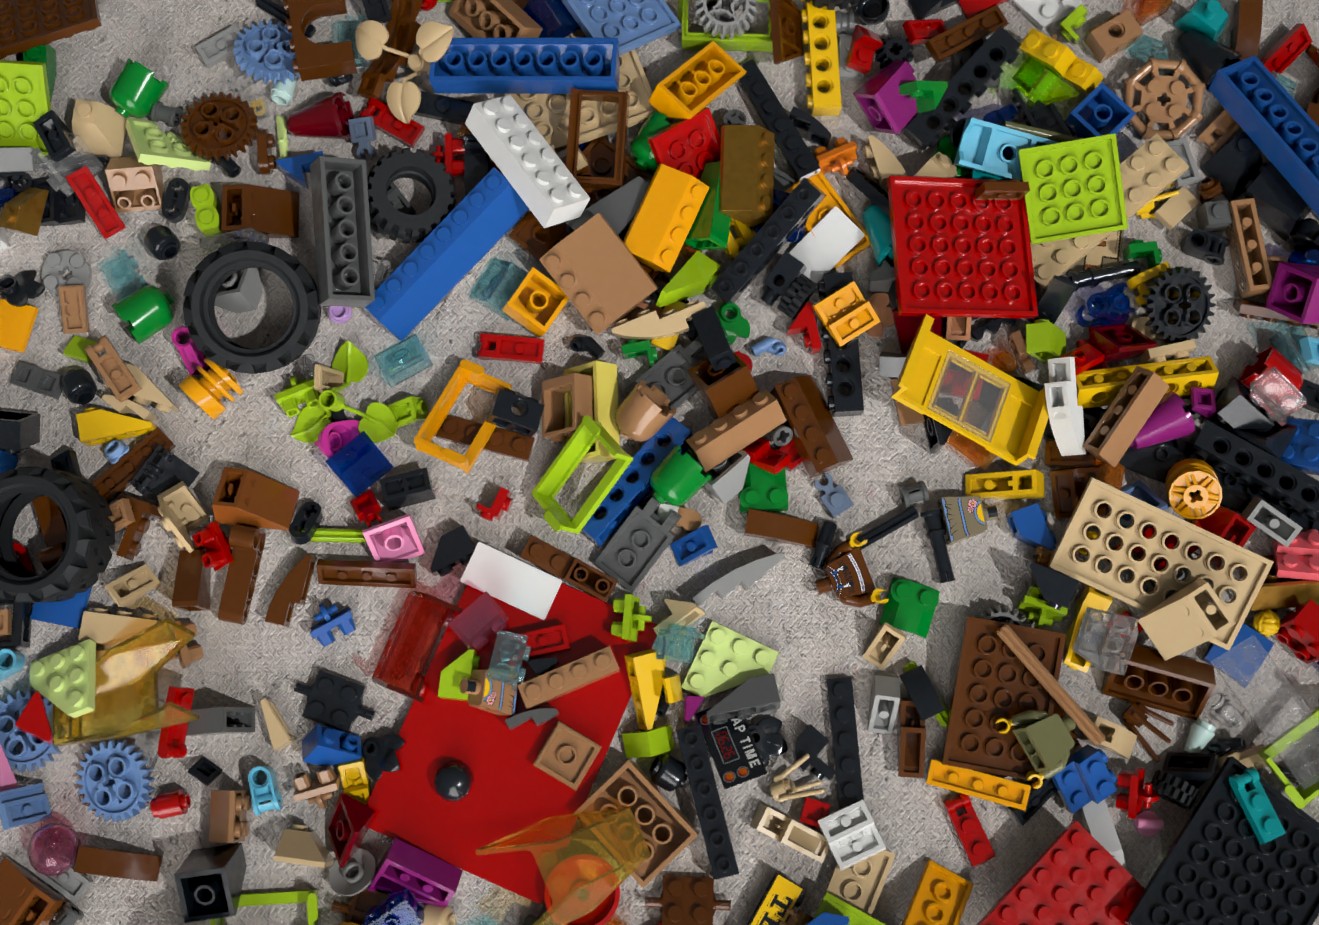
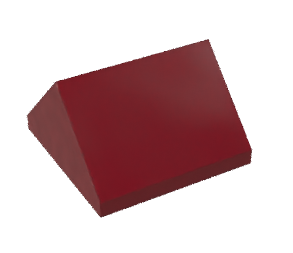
M897 308L892 310L901 354H905L907 349H910L924 316H899ZM930 316L934 318L930 331L945 339L942 317Z
M1128 323L1091 326L1089 328L1093 347L1105 354L1103 362L1133 359L1142 355L1147 349L1157 346L1156 342Z
M345 793L339 795L326 827L339 867H344L361 846L375 814V810Z

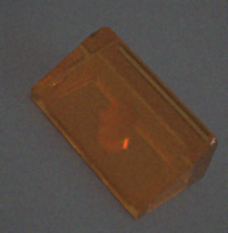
M956 431L946 441L983 470H986L997 456Z

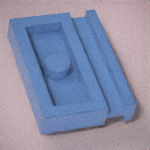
M44 783L0 792V818L3 830L44 821L53 817L47 794L43 792L42 787Z

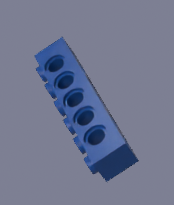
M672 417L652 438L644 441L641 449L635 455H632L634 459L581 531L601 547L653 489L650 484V474L672 448L678 444L682 448L679 451L681 455L687 452L689 447L685 440L693 436L692 431ZM664 442H671L667 447H661ZM649 459H655L652 464L645 465ZM632 477H639L636 482L629 483ZM623 494L621 499L613 501L616 495ZM606 512L603 518L597 519L599 513Z

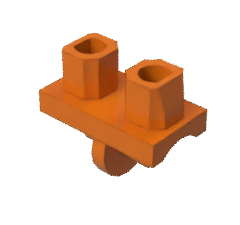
M842 137L834 142L833 150L828 151L825 146L814 150L815 159L823 175L837 171L842 176L848 174L847 167L853 165L854 161H857V145L854 141L848 142Z

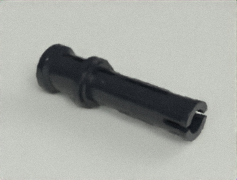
M1136 260L1100 269L1088 267L1085 271H1069L1067 278L1071 279L1072 283L1077 284L1075 292L1078 288L1088 286L1094 288L1102 282L1136 276L1141 273L1137 271L1141 270L1139 261Z
M935 509L920 513L925 521L927 530L925 536L931 541L941 584L954 581L955 578L944 538L947 530L943 528L940 516L942 510Z

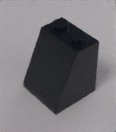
M1271 161L1268 164L1264 162L1257 172L1259 176L1255 180L1250 179L1244 187L1243 192H1245L1243 199L1254 198L1258 217L1281 239L1287 242L1296 222L1305 219L1312 209Z
M242 843L192 850L176 871L174 877L184 923L230 917L237 914L247 867Z

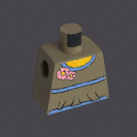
M980 496L941 497L937 501L938 508L942 510L940 516L943 528L947 530L945 535L947 546L988 530L986 521L998 519L996 505L983 507Z

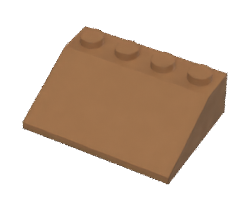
M600 212L557 243L539 259L596 335L608 331L616 322L624 318L658 289L657 285Z
M629 759L574 812L642 888L654 879L699 835L697 828L652 783L651 779L632 759Z

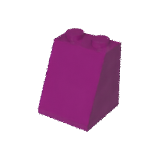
M893 61L853 92L876 132L898 134L917 113L916 99H910V95H900L899 85L916 81L913 67L906 61Z
M1279 262L1265 307L1302 324L1319 323V266Z

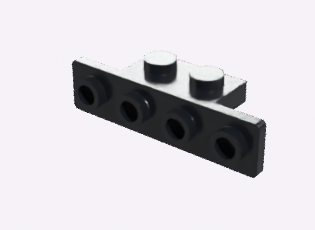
M1017 88L1012 90L1015 95L1012 97V101L1018 110L1023 109L1026 115L1023 117L1026 125L1073 136L1050 96L1029 108L1021 92Z

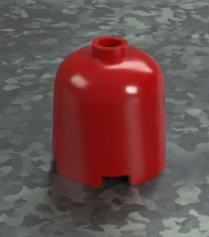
M1272 346L1258 353L1256 357L1259 360L1252 367L1247 364L1238 378L1243 386L1270 406H1281L1288 402L1293 403L1301 395L1300 389L1303 384L1301 371Z

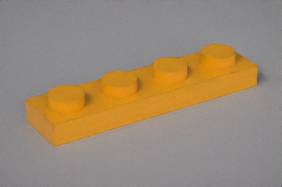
M935 759L931 760L926 784L1024 811H1026L1031 785L976 770L943 765L941 761Z

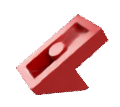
M858 24L855 26L846 62L847 67L864 75L870 72L874 51L883 45L877 33Z
M808 302L790 326L787 336L805 333L802 335L805 348H809L810 355L820 353L822 345L812 303Z

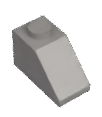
M1254 496L1240 514L1287 548L1302 530L1301 526L1257 496Z
M874 676L870 696L868 732L892 734L900 702L899 678Z

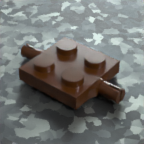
M664 876L663 890L660 897L645 896V908H660L662 925H713L715 911H731V900H716L714 878Z
M368 887L354 895L349 904L334 900L332 905L335 906L331 907V911L345 914V922L358 925H417L402 921V912L406 902L405 898L391 896V894L378 890L375 892L368 891Z

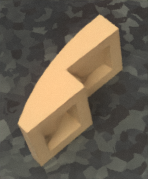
M1185 187L1178 190V195L1172 196L1153 214L1170 231L1200 203Z
M103 395L101 398L122 415L129 416L134 411L144 420L152 423L157 418L150 411L131 400L126 399L121 403L113 395Z

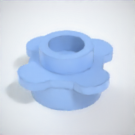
M116 439L106 445L104 449L105 458L110 459L111 464L118 462L129 451L130 447L124 445V441Z

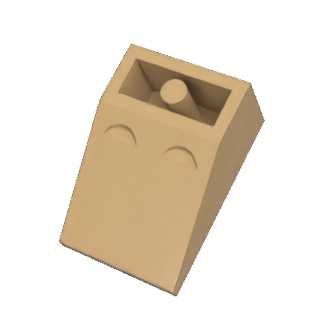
M1201 578L1137 619L1165 661L1215 638L1236 624L1210 584Z

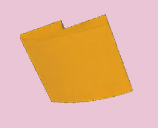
M851 281L812 306L840 347L881 322L870 302L864 299L855 281Z
M0 299V348L7 351L25 353L39 310L38 308L29 305L16 307L10 305L7 300Z

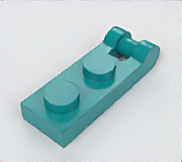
M1249 767L1243 771V774H1235L1229 777V783L1259 843L1265 844L1286 834L1259 781L1260 777L1257 770ZM1248 783L1251 790L1246 791L1245 784Z

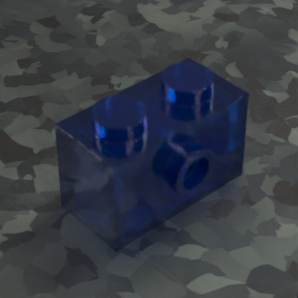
M405 889L401 893H393L386 903L380 907H372L365 914L363 925H421L424 923V911L409 890Z

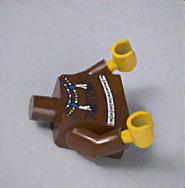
M862 531L853 533L851 538L836 546L828 556L826 566L823 568L826 577L814 581L818 595L831 591L835 600H840L844 605L858 608L875 603H887L889 599H880V593L887 590L876 589L860 549V546L865 545L868 540L862 542L857 540L858 534L862 533Z

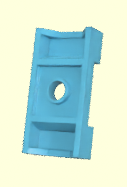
M971 117L965 121L953 165L974 171H982L1010 180L1017 179L1022 181L1018 150L1060 142ZM1005 147H1010L1013 150V157L1010 160H1006L1003 157L1002 153Z

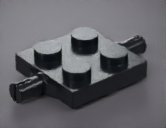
M323 669L319 670L317 678L311 687L297 682L295 685L297 687L294 688V692L307 696V704L302 717L336 730L350 733L354 721L359 716L372 721L374 719L372 715L376 714V711L363 707V697L367 686Z

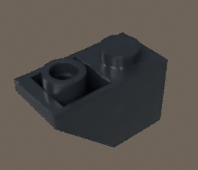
M463 525L441 536L430 568L435 576L440 575V577H443L453 571L452 567L460 563L462 566L469 563L475 546Z

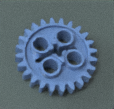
M260 20L259 26L250 23V30L244 27L243 34H237V40L234 41L235 63L240 64V71L246 70L247 77L254 75V81L262 78L264 84H267L268 80H272L274 85L277 84V80L286 84L287 78L293 82L295 75L300 77L299 72L295 73L292 59L296 58V53L291 52L289 38H293V34L288 32L287 24L283 27L281 26V21H278L276 25H273L272 21L268 20V24L264 25Z
M28 690L26 695L24 691H17L16 697L8 694V702L0 700V744L11 770L17 768L18 772H25L26 767L28 771H35L36 765L39 768H44V760L53 762L54 759L51 754L61 753L57 748L58 744H66L64 740L60 739L61 735L68 734L67 731L62 730V726L67 725L68 721H61L60 719L66 713L63 711L57 712L58 707L51 704V701L44 698L43 695L42 698L55 743H41L38 738L27 733L24 735L23 731L16 728L15 723L19 718L17 711H20V716L35 693L32 690ZM11 719L14 725L12 730L8 732L6 724ZM22 742L23 751L18 754L16 752V745Z
M117 739L107 740L92 746V751L84 754L86 759L79 762L84 768L76 772L82 776V779L76 781L77 784L83 787L78 791V794H85L81 802L86 803L89 801L88 811L96 809L95 817L104 815V821L110 819L113 822L125 821L140 814L139 811L147 807L145 802L152 799L147 793L155 790V788L149 785V782L154 781L155 778L150 777L148 774L154 769L153 767H146L150 759L142 760L143 750L134 752L136 745L127 746V740L120 742Z

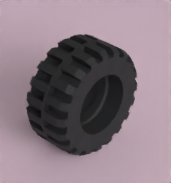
M403 148L401 153L393 150L389 152L388 157L383 155L379 158L377 164L373 165L369 171L367 183L370 222L372 225L376 224L378 226L377 231L382 235L385 232L389 234V239L393 241L399 238L402 239V243L409 244L410 240H415L416 243L423 242L424 238L448 216L455 206L456 187L452 185L454 179L451 173L445 172L447 167L443 162L439 164L435 162L436 156L431 153L429 157L423 155L424 150L417 149L416 153L410 152V148ZM400 178H412L420 181L431 194L430 207L427 211L417 215H408L398 211L388 200L387 190L389 185Z

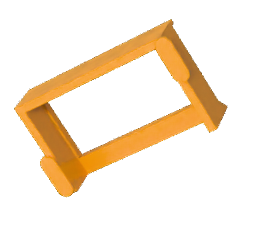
M464 359L461 360L457 370L416 434L414 443L417 451L420 450L452 464L469 474L497 425L488 423L485 420L465 455L448 448H443L431 441L467 383L493 394H496L499 389L512 390V385L485 374L482 366Z

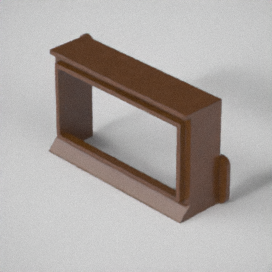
M571 87L566 167L586 193H591L593 188L617 190L624 186L630 101L628 91L578 90ZM582 100L619 103L614 178L577 176Z

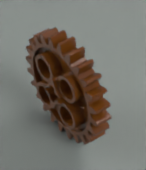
M222 92L219 93L218 97H214L210 93V99L201 96V103L193 101L194 108H186L188 115H182L184 122L180 123L182 129L180 133L186 147L189 146L191 153L196 152L199 158L205 154L207 161L212 156H215L217 162H219L221 156H224L226 161H229L230 154L237 158V151L240 150L245 153L244 146H252L251 139L257 138L255 133L258 130L256 114L253 108L249 107L248 101L242 102L240 96L233 99L232 93H229L227 97H224Z

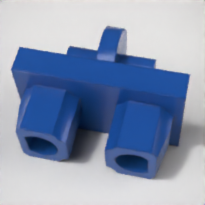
M321 603L319 605L321 612L314 615V619L316 622L324 618L325 620L310 627V634L313 639L317 637L318 641L326 647L336 640L331 631L334 627L339 626L344 636L355 631L356 626L353 620L352 609L349 606L331 615L339 610L337 605L334 604L327 608L324 603Z

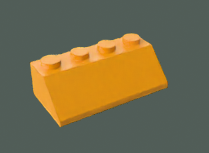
M712 41L658 83L648 102L660 113L666 115L667 118L691 119L743 77L747 71L718 44Z
M659 164L623 243L640 262L656 271L670 273L710 187L689 174L664 164Z

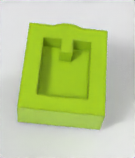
M1082 4L1060 23V29L1062 30L1060 34L1067 42L1072 40L1076 44L1079 41V36L1072 29L1074 27L1076 29L1080 28L1087 20L1085 17L1088 10Z
M410 396L388 405L396 417L397 428L417 421L425 422L428 417L429 408L422 397Z

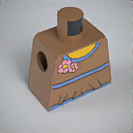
M519 668L473 670L471 672V679L463 678L461 680L460 691L461 693L469 694L468 704L472 707L495 715L514 716Z

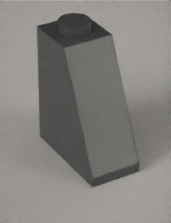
M255 707L191 709L186 736L255 732Z

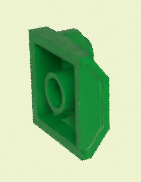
M749 463L743 489L738 493L740 514H747L748 509L764 512L788 511L785 467L779 473L773 474L753 463Z
M893 577L886 599H889V601L884 604L879 625L886 622L896 629L926 639L935 607L939 601L940 591L906 579Z

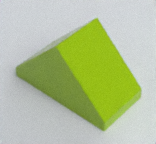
M671 725L653 727L649 731L642 729L622 733L626 758L652 757L675 750Z

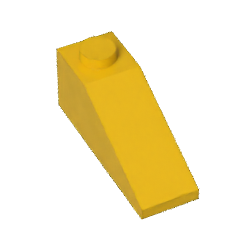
M88 408L84 410V413L76 414L80 442L88 447L109 443L116 439L123 440L147 435L158 428L152 422L99 408Z
M1037 469L965 475L966 496H980L981 499L1045 498L1044 474Z
M649 649L625 656L638 728L646 731L652 730L663 686L662 678L665 677L664 668L666 667V661L661 651Z

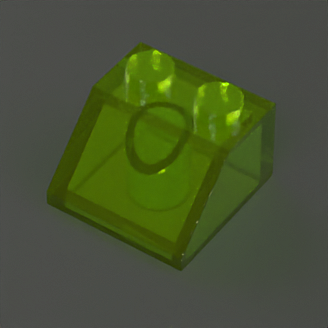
M1031 56L1027 57L1012 77L1018 83L1016 88L1034 103L1039 100L1046 105L1079 95L1076 89Z

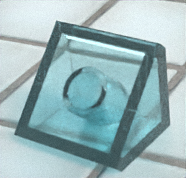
M493 258L469 294V298L509 321L511 317L501 310L526 275L512 262Z
M1301 324L1300 326H1293L1280 331L1271 337L1269 342L1274 349L1280 351L1293 363L1303 376L1318 369L1319 365L1306 363L1301 356L1299 339L1308 336Z
M416 333L374 356L391 388L433 366Z

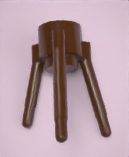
M1133 702L1121 716L1126 720L1123 724L1132 733L1137 735V739L1156 762H1159V757L1139 733L1135 725L1140 728L1143 724L1166 743H1171V739L1147 721L1148 716L1146 714L1170 726H1173L1174 722L1146 708L1141 703L1137 705Z

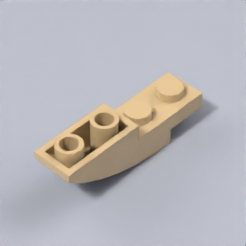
M873 135L867 137L866 143L863 145V152L865 158L869 159L871 163V177L877 181L879 186L886 185L885 189L888 193L887 179L889 176L908 175L899 160L880 140Z
M694 300L685 304V309L677 312L676 309H672L663 313V318L659 319L656 310L651 312L648 309L638 313V318L629 321L626 318L616 322V327L611 330L614 336L625 339L654 340L667 338L689 331L687 321L692 320L691 315L707 307L704 301L699 303L698 300Z

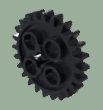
M1191 267L1167 268L1166 271L1158 272L1159 278L1151 279L1154 286H1146L1150 292L1149 295L1142 296L1147 300V303L1141 305V307L1147 308V312L1142 314V317H1149L1145 325L1153 326L1150 333L1158 334L1157 339L1165 340V343L1198 339V333L1206 332L1203 325H1211V322L1207 319L1208 316H1214V313L1210 311V307H1214L1216 304L1210 302V299L1215 294L1208 293L1212 285H1204L1207 278L1199 277L1200 271H1192Z

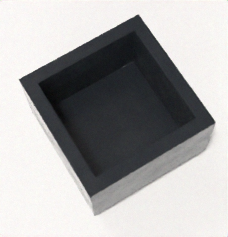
M0 410V449H5L6 453L16 454L40 442V414Z

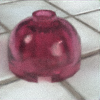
M49 823L41 826L34 832L29 841L28 860L38 873L47 876L64 874V871L75 866L78 848L81 846L80 838L71 826L63 823Z

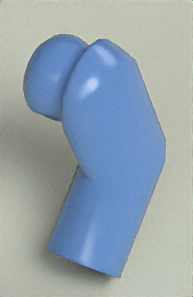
M767 337L750 346L755 357L764 352L782 356L787 350L784 342L772 337Z

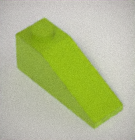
M697 250L662 289L656 306L660 308L703 294L720 277L717 273L721 265Z

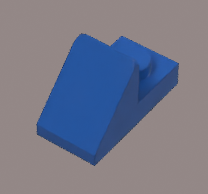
M323 151L279 159L276 162L283 174L309 189L306 172L311 173L310 164L319 156L325 155Z
M708 525L702 526L670 544L679 567L713 553V549L718 547Z

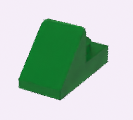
M916 80L899 85L900 95H910V99H916L917 112L920 114L936 109L948 87V82Z

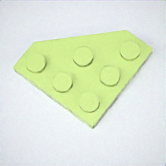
M127 118L125 126L138 162L146 165H166L170 168L183 167L194 171L210 170L211 161H207L205 154L199 158L196 152L191 153L189 146L186 147L182 137L171 131L168 134L158 129V124L152 121Z
M712 621L682 684V689L706 698L742 685L749 678L769 674L779 652Z
M85 640L30 663V686L67 715L76 718L95 710V641Z

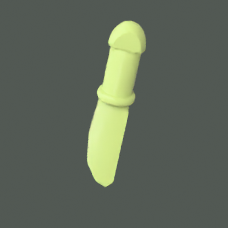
M277 115L279 159L289 158L286 121L283 116Z

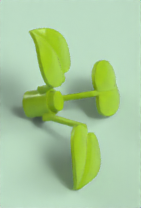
M344 342L332 363V369L344 373L345 384L323 391L319 396V407L312 409L306 406L302 409L291 433V437L305 443L316 442L321 430L332 423L329 419L331 416L330 411L338 412L342 409L364 417L359 422L358 428L360 435L366 441L380 443L395 436L397 420L393 411L387 405L373 402L368 405L366 413L345 405L344 396L338 393L349 387L351 382L358 383L362 381L368 372L369 364L366 356L352 342Z

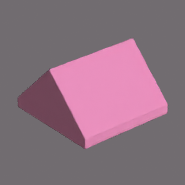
M410 514L362 530L376 562L400 563L425 554L415 521Z

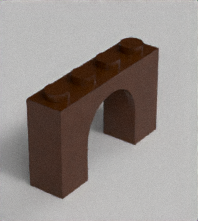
M283 0L285 12L290 14V18H286L288 32L293 34V38H289L292 53H296V58L292 59L295 73L299 72L301 81L357 73L351 41L318 44L310 41L305 36L307 27L314 20L321 17L347 14L345 0Z

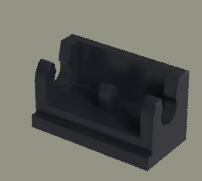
M427 467L380 479L383 499L389 511L436 499Z

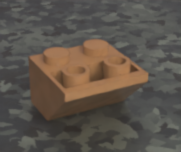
M136 156L110 159L105 173L117 213L162 209L164 201L163 175L159 164H143L138 162Z
M211 790L209 842L236 843L245 841V836L249 835L250 830L249 821H246V812L250 810L251 798L250 795H247V790Z

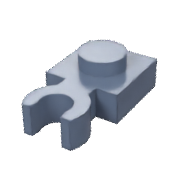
M368 116L348 120L351 141L359 145L356 150L357 158L365 159V149L368 150L369 157H376V150L371 145V141L377 140L373 117Z
M826 473L824 477L827 480V485L823 486L816 480L814 481V486L818 491L825 494L820 497V500L831 517L835 518L854 504L841 485L836 488L833 487V478L830 474Z

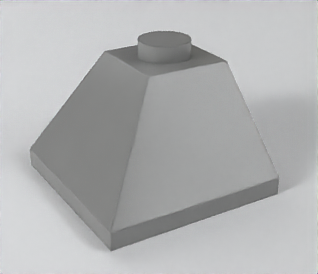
M258 268L243 269L228 277L217 292L215 306L234 313L256 310L263 292Z
M740 450L709 471L705 472L702 470L700 472L703 476L708 473L712 477L704 486L724 505L743 489L750 456L745 451Z

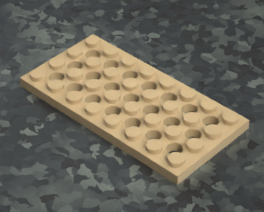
M1090 477L1047 566L1145 612L1150 611L1165 601V595L1169 590L1179 592L1199 578H1209L1212 589L1236 624L1208 641L1230 651L1274 562ZM1102 503L1108 504L1110 508L1109 514L1105 517H1100L1097 514V508ZM1124 514H1130L1132 517V523L1128 527H1122L1119 522L1120 517ZM1147 524L1153 525L1155 529L1153 536L1145 538L1142 534V529ZM1093 525L1097 526L1099 530L1098 536L1094 539H1089L1086 536L1087 528ZM1169 535H1175L1177 538V544L1173 548L1165 546V539ZM1113 536H1118L1121 539V545L1118 549L1113 550L1109 547V540ZM1197 545L1200 550L1199 555L1194 559H1190L1187 551L1189 547ZM1135 547H1142L1144 551L1143 557L1139 560H1134L1131 557V551ZM1079 548H1086L1088 551V556L1084 561H1077L1075 558V553ZM1214 556H1220L1222 559V565L1218 569H1212L1210 566V560ZM1158 557H1164L1166 560V566L1162 570L1154 568V561ZM1103 558L1109 559L1110 568L1104 572L1099 571L1098 562ZM1238 566H1242L1245 574L1241 579L1235 580L1233 570ZM1180 568H1187L1189 572L1187 579L1179 581L1176 577L1177 571ZM1124 569H1131L1133 573L1132 579L1128 582H1122L1120 579V574ZM1148 579H1152L1155 582L1154 590L1148 593L1144 592L1143 583ZM1225 589H1232L1233 598L1228 602H1224L1221 597L1222 592Z

